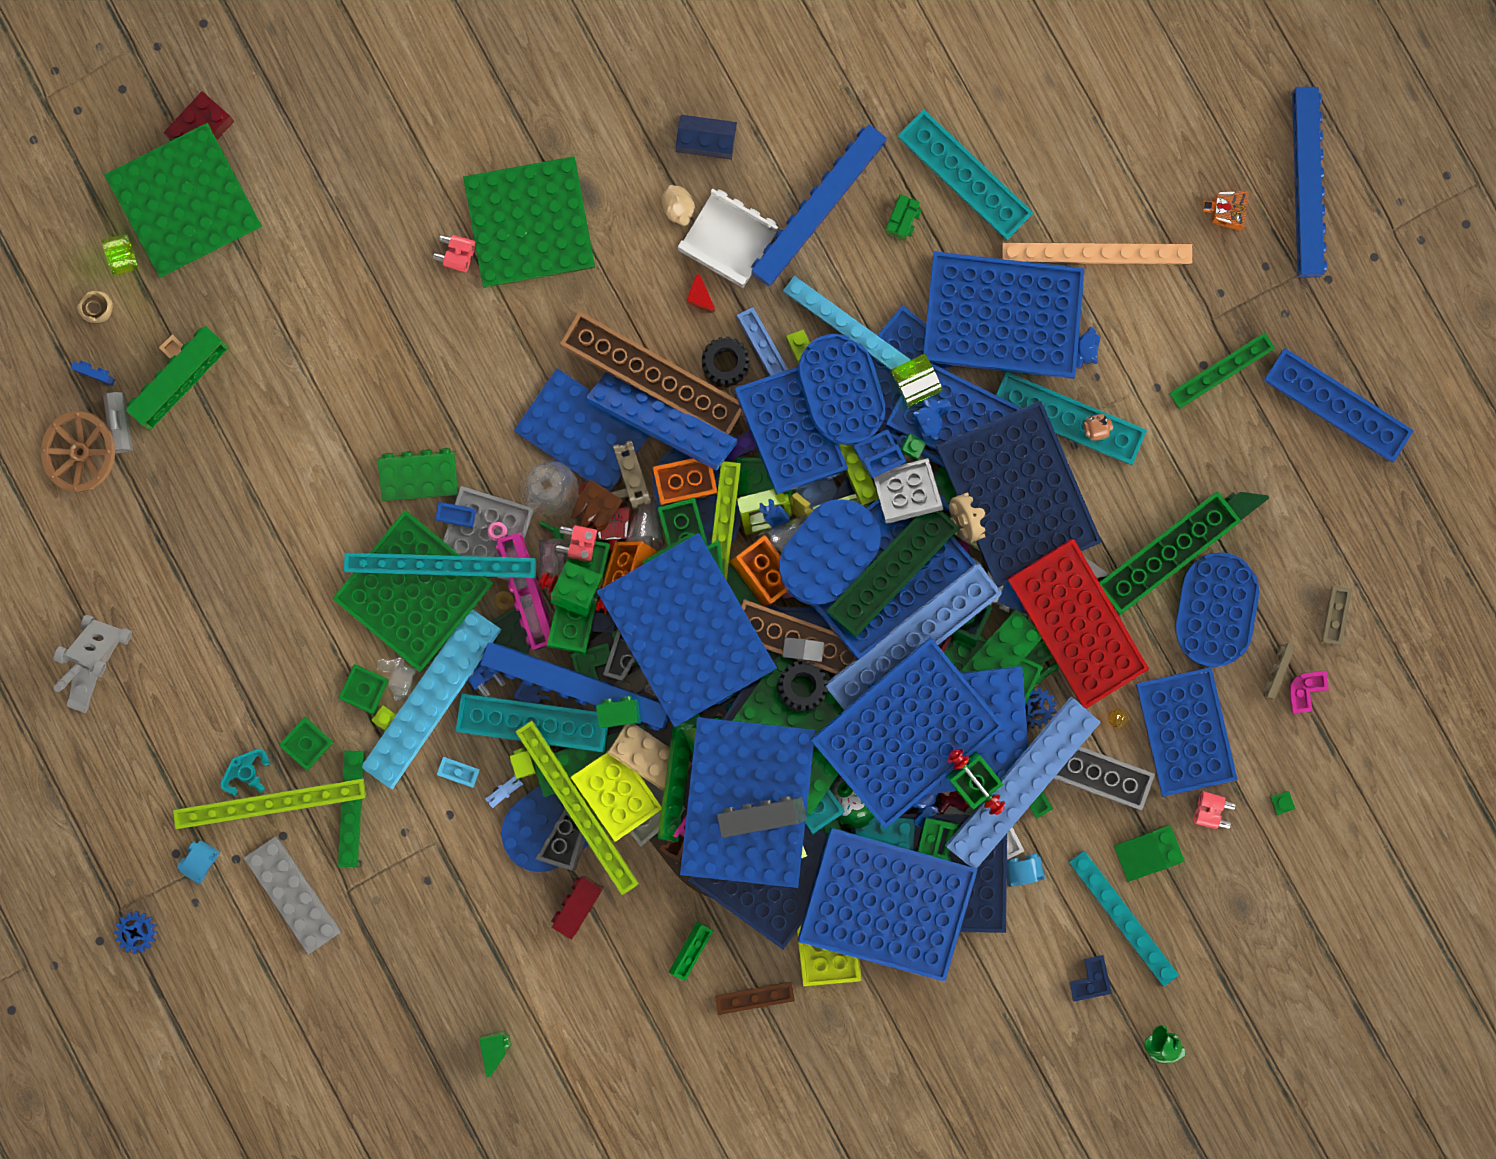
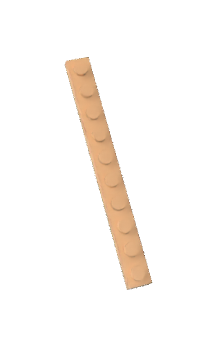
M1002 243V259L1058 264H1192V244Z

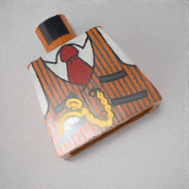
M1249 191L1219 192L1215 195L1214 202L1204 200L1202 212L1213 213L1212 223L1241 231L1245 227Z

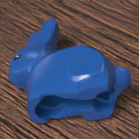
M1089 327L1087 332L1079 338L1077 369H1081L1083 363L1097 364L1100 335L1096 334V330L1093 327Z
M925 399L922 401L923 407L911 413V416L916 421L923 439L937 441L940 437L939 432L942 424V419L938 413L939 411L949 409L951 403L947 399H942L938 402L934 399Z
M938 793L924 795L912 806L919 809V814L914 819V825L922 828L925 817L932 818L938 813V807L934 805Z

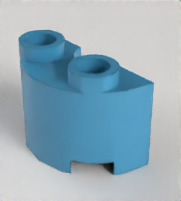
M202 840L198 843L192 842L187 850L189 852L186 859L183 858L177 866L181 874L199 885L220 854V851Z
M1037 853L1026 855V860L1019 861L1018 857L1007 860L1008 887L1025 885L1045 879L1041 857L1037 856Z

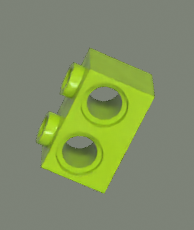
M526 748L513 751L514 755L510 756L516 779L536 774L532 761L534 759L526 751Z

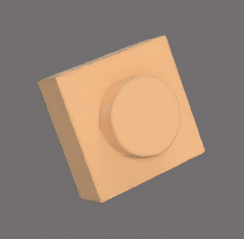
M172 334L159 348L171 358L181 352L183 344Z

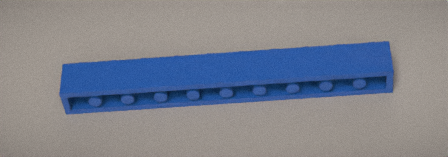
M1296 87L1292 91L1297 278H1320L1327 271V261H1324L1326 242H1323L1326 224L1323 223L1325 205L1322 204L1325 188L1322 186L1324 168L1321 167V160H1323L1324 152L1320 147V141L1323 140V131L1320 130L1322 111H1319V104L1322 102V94L1319 93V87Z
M870 124L866 128L862 127L856 135L858 137L854 143L851 141L844 150L846 151L843 157L839 156L833 163L835 167L832 171H827L821 179L823 182L820 186L816 185L811 190V197L808 201L803 200L798 207L800 211L796 216L794 214L790 216L786 222L788 226L784 230L780 229L774 237L776 239L772 245L769 243L763 250V257L761 259L757 258L752 264L751 274L768 288L775 282L886 143L887 137Z
M488 642L481 662V665L486 666L485 670L494 673L497 670L504 673L503 676L510 679L518 677L522 679L521 682L532 686L534 683L540 685L539 689L547 692L551 690L557 691L558 696L564 698L574 697L576 698L575 701L580 704L586 705L587 702L594 704L593 708L595 709L596 705L601 704V700L613 698V702L621 701L620 697L632 696V699H638L642 722L647 723L649 728L658 731L659 728L666 727L669 717L658 700L494 642Z

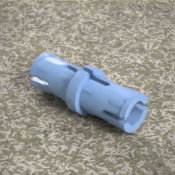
M514 775L504 785H499V789L485 799L494 808L504 798H509L510 794L523 785L521 780L516 779Z

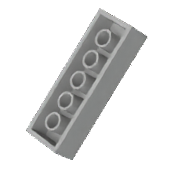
M1080 746L1053 779L1142 811L1155 774Z

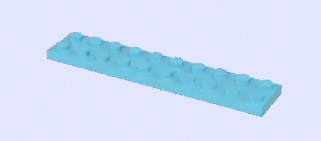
M472 609L449 637L363 763L362 768L388 788H394L483 658L488 642H493L502 629Z

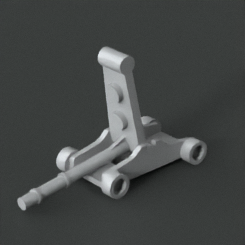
M87 614L81 622L80 628L84 631L69 649L59 646L54 655V661L67 663L69 660L75 662V665L57 681L54 690L60 692L72 680L67 707L83 713L88 711L97 678L102 677L106 669L105 662L110 659L118 643L127 645L132 635L131 630L113 627L94 620V617ZM98 637L101 638L102 641H96L93 638Z

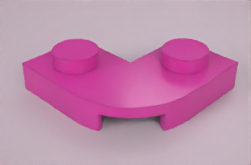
M1327 671L1301 674L1292 681L1289 688L1292 714L1312 711L1310 692L1329 690Z

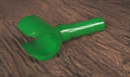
M543 521L540 523V526L554 532L552 538L563 541L565 534L560 533L561 529L552 527Z

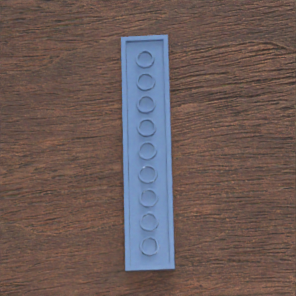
M976 563L898 625L861 659H856L828 681L825 687L828 688L832 696L845 710L869 690L868 684L877 683L929 637L939 645L1002 593L981 565Z
M1070 697L1000 779L1004 785L992 795L999 794V801H1005L1003 812L998 815H990L989 811L991 809L984 808L985 801H983L945 846L970 867L977 869L1101 722L1074 698Z

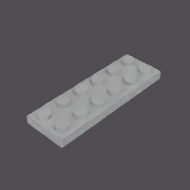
M275 836L244 858L308 954L341 933V930L278 836Z

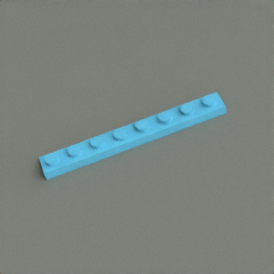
M796 276L791 279L783 290L786 295L841 335L848 336L849 339L858 344L860 343L870 356L903 380L914 369L916 363Z

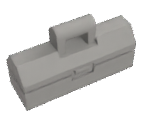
M122 392L107 393L103 395L107 426L113 435L115 443V454L133 451L129 415L126 411V395Z

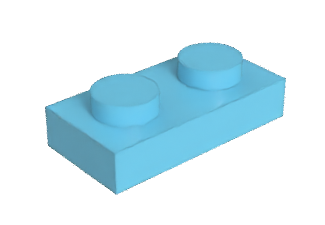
M443 757L437 775L474 788L480 769Z

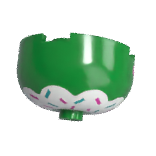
M839 775L829 788L845 811L836 820L843 826L851 829L869 825V821L875 816Z

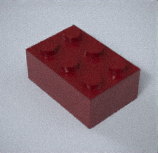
M201 91L164 131V134L172 141L208 123L215 138L218 140L234 123V120L209 96Z
M586 876L576 879L571 887L574 889L572 895L568 894L561 904L564 908L561 912H556L551 920L554 923L551 928L571 940L575 937L604 887Z

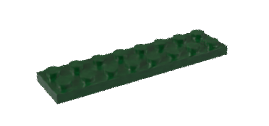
M942 511L917 516L834 602L826 613L856 639L950 540L960 527Z

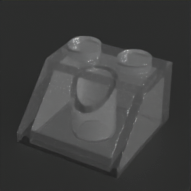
M539 540L540 578L542 574H546L549 571V576L554 577L557 575L559 579L566 564L568 554L556 552V549H560L556 548V546L569 548L571 540Z

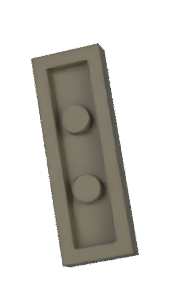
M1331 586L1321 642L1342 646L1352 589Z
M1286 643L1279 648L1277 653L1279 657L1278 662L1273 664L1270 674H1272L1270 682L1267 681L1264 686L1265 698L1270 700L1276 698L1296 647L1295 645Z

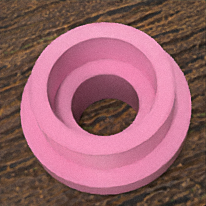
M494 522L488 527V536L494 541L507 535L506 526L501 522ZM497 528L501 530L499 535L494 534V530Z

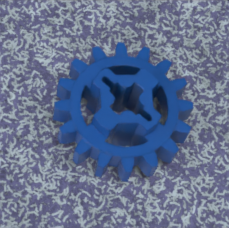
M1041 687L1037 691L1033 688L1025 705L1028 708L1026 724L1030 723L1031 729L1035 725H1038L1039 729H1041V724L1047 725L1048 720L1053 718L1052 714H1057V710L1053 708L1057 706V703L1051 702L1054 696H1048V690H1045L1043 693ZM1032 696H1038L1037 698L1030 699ZM1045 701L1049 704V711L1044 708ZM1039 704L1040 710L1036 709L1035 711H1033L1032 706H1037ZM1036 717H1042V719L1034 720Z
M135 911L134 916L130 912L127 913V918L121 917L122 923H116L115 925L119 930L114 931V934L119 936L115 939V942L121 941L119 948L126 947L125 952L127 953L132 949L133 954H137L138 949L143 953L145 952V947L151 948L150 942H156L153 935L158 934V931H153V928L157 926V924H151L153 918L149 917L146 919L147 913H142L139 916V911ZM131 920H137L134 925L127 924ZM137 929L139 935L134 937L135 933L132 930ZM138 940L145 941L143 944L135 946Z

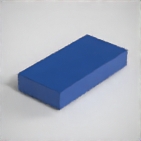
M438 502L435 521L473 528L477 509Z

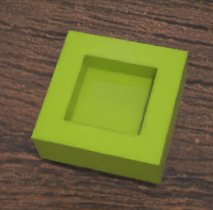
M382 705L371 721L386 731L396 714Z

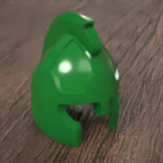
M1165 1025L1155 1027L1152 1035L1148 1036L1144 1042V1048L1148 1055L1159 1063H1174L1186 1056L1185 1048L1182 1046L1176 1033H1167Z

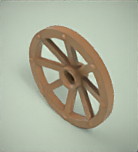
M72 411L59 416L48 427L42 440L41 460L47 476L58 487L73 492L89 491L100 485L112 469L115 459L113 435L106 423L96 415L88 412ZM76 419L78 442L62 427L66 422ZM83 419L89 420L97 426L86 442ZM56 432L71 445L70 449L51 448ZM102 433L106 449H91L97 437ZM51 454L70 455L71 458L55 471L51 461ZM92 455H105L100 471L90 458ZM77 462L73 484L67 483L60 478L64 472ZM84 463H86L94 478L87 483L81 484Z

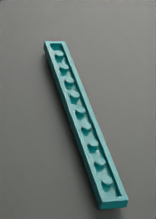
M344 553V572L535 578L536 558Z

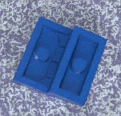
M888 429L853 446L858 458L871 478L906 463L899 446L895 444Z

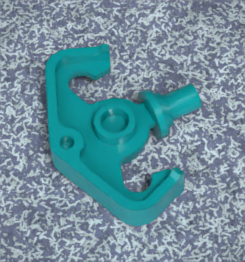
M256 749L233 758L220 783L221 788L237 796L238 790L236 787H230L229 781L238 778L242 782H250L248 784L249 788H255L259 794L263 793L266 789L260 783V777H256V769L252 763L257 756H260L262 758L261 763L264 766L271 765L266 751Z

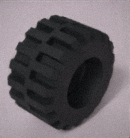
M726 336V338L718 337V340H712L709 345L707 344L705 351L702 353V369L706 378L711 383H716L720 387L721 385L729 387V385L734 386L737 385V382H741L749 369L748 351L744 348L743 343H739L735 338L733 340ZM719 353H732L737 359L736 367L729 372L719 371L714 365V359Z
M797 661L783 670L777 681L776 690H778V698L782 700L781 704H785L788 710L793 709L795 713L799 711L807 713L809 710H814L823 701L828 689L825 685L828 682L824 678L826 676L825 673L820 672L821 668L819 666H813L814 663L812 662L807 664L806 661H801V663ZM796 677L808 679L813 686L812 694L808 697L797 696L791 688L792 680Z

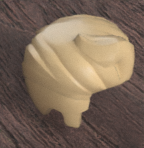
M670 185L661 197L663 210L669 220L681 226H686L695 209L694 201L685 188Z
M91 291L84 295L77 305V310L85 321L102 323L111 316L113 303L106 293Z

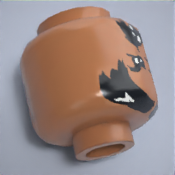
M1104 414L1087 417L1086 422L1083 423L1085 436L1089 437L1092 441L1108 438L1110 431L1113 430L1111 419H1107Z

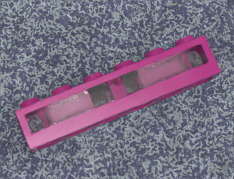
M516 533L497 540L496 550L499 556L530 558L522 533ZM509 577L508 587L511 593L514 592L516 598L514 605L517 611L520 610L522 616L520 623L522 628L526 629L528 635L526 642L529 648L532 647V650H538L547 647L552 623L537 578Z

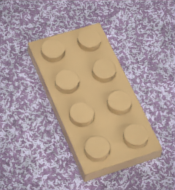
M624 725L607 753L664 791L670 748L637 725Z

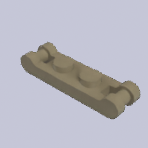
M626 441V444L620 446L619 444L614 445V451L633 509L638 508V505L644 503L646 505L651 504L632 441ZM629 451V456L622 457L623 452ZM642 493L643 496L636 498L635 494Z

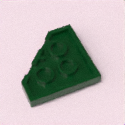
M514 607L491 621L502 629L493 641L494 643L525 654L529 653L530 648L526 642L528 635L526 629H523L520 623V618H522L520 610L517 611Z

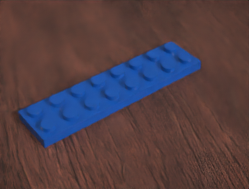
M1286 348L1283 349L1263 380L1391 463L1396 460L1414 432L1413 429Z
M608 373L603 375L586 397V402L716 471L737 444V439L690 414H684Z

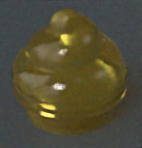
M1122 709L1110 712L1109 723L1115 728H1121L1130 721L1129 716Z

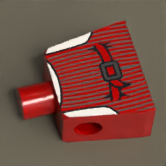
M630 507L618 508L606 529L598 533L600 542L608 541V544H610L609 552L613 551L615 542L627 540Z

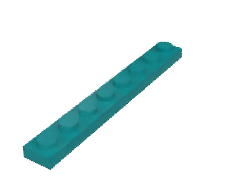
M1082 851L1070 860L1069 864L1161 985L1164 987L1179 976L1087 853Z

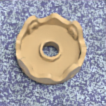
M968 492L952 498L949 509L951 520L960 527L957 531L958 535L965 542L972 543L985 538V534H982L985 528L980 525V520L984 517L985 511L982 508L971 507L970 504L973 502V497L969 496Z

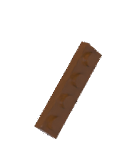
M792 982L715 995L718 1015L795 1001Z

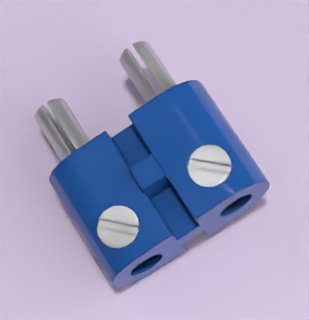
M481 659L468 678V682L474 690L479 689L484 697H488L490 692L484 685L490 679L495 678L500 686H504L506 682L500 675L501 671L497 670L494 673L485 670L486 666L481 665Z

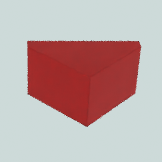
M697 274L687 297V304L713 313L715 312L714 304L700 274Z

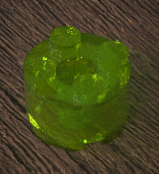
M120 234L101 240L113 277L135 271V268L139 267L134 252L130 253L129 251L133 248L128 234Z

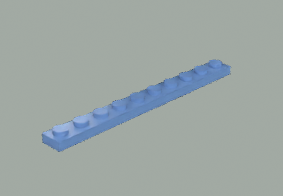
M754 307L737 314L736 319L767 375L772 376L788 370ZM841 472V473H839V474H836V475L827 477V478H825V479H826V481H829V480H831V479H833V478H835V477H837V476L843 474L844 472Z

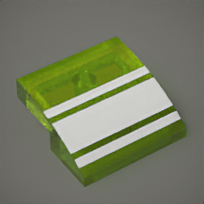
M926 354L891 369V374L898 384L900 393L908 407L943 391Z

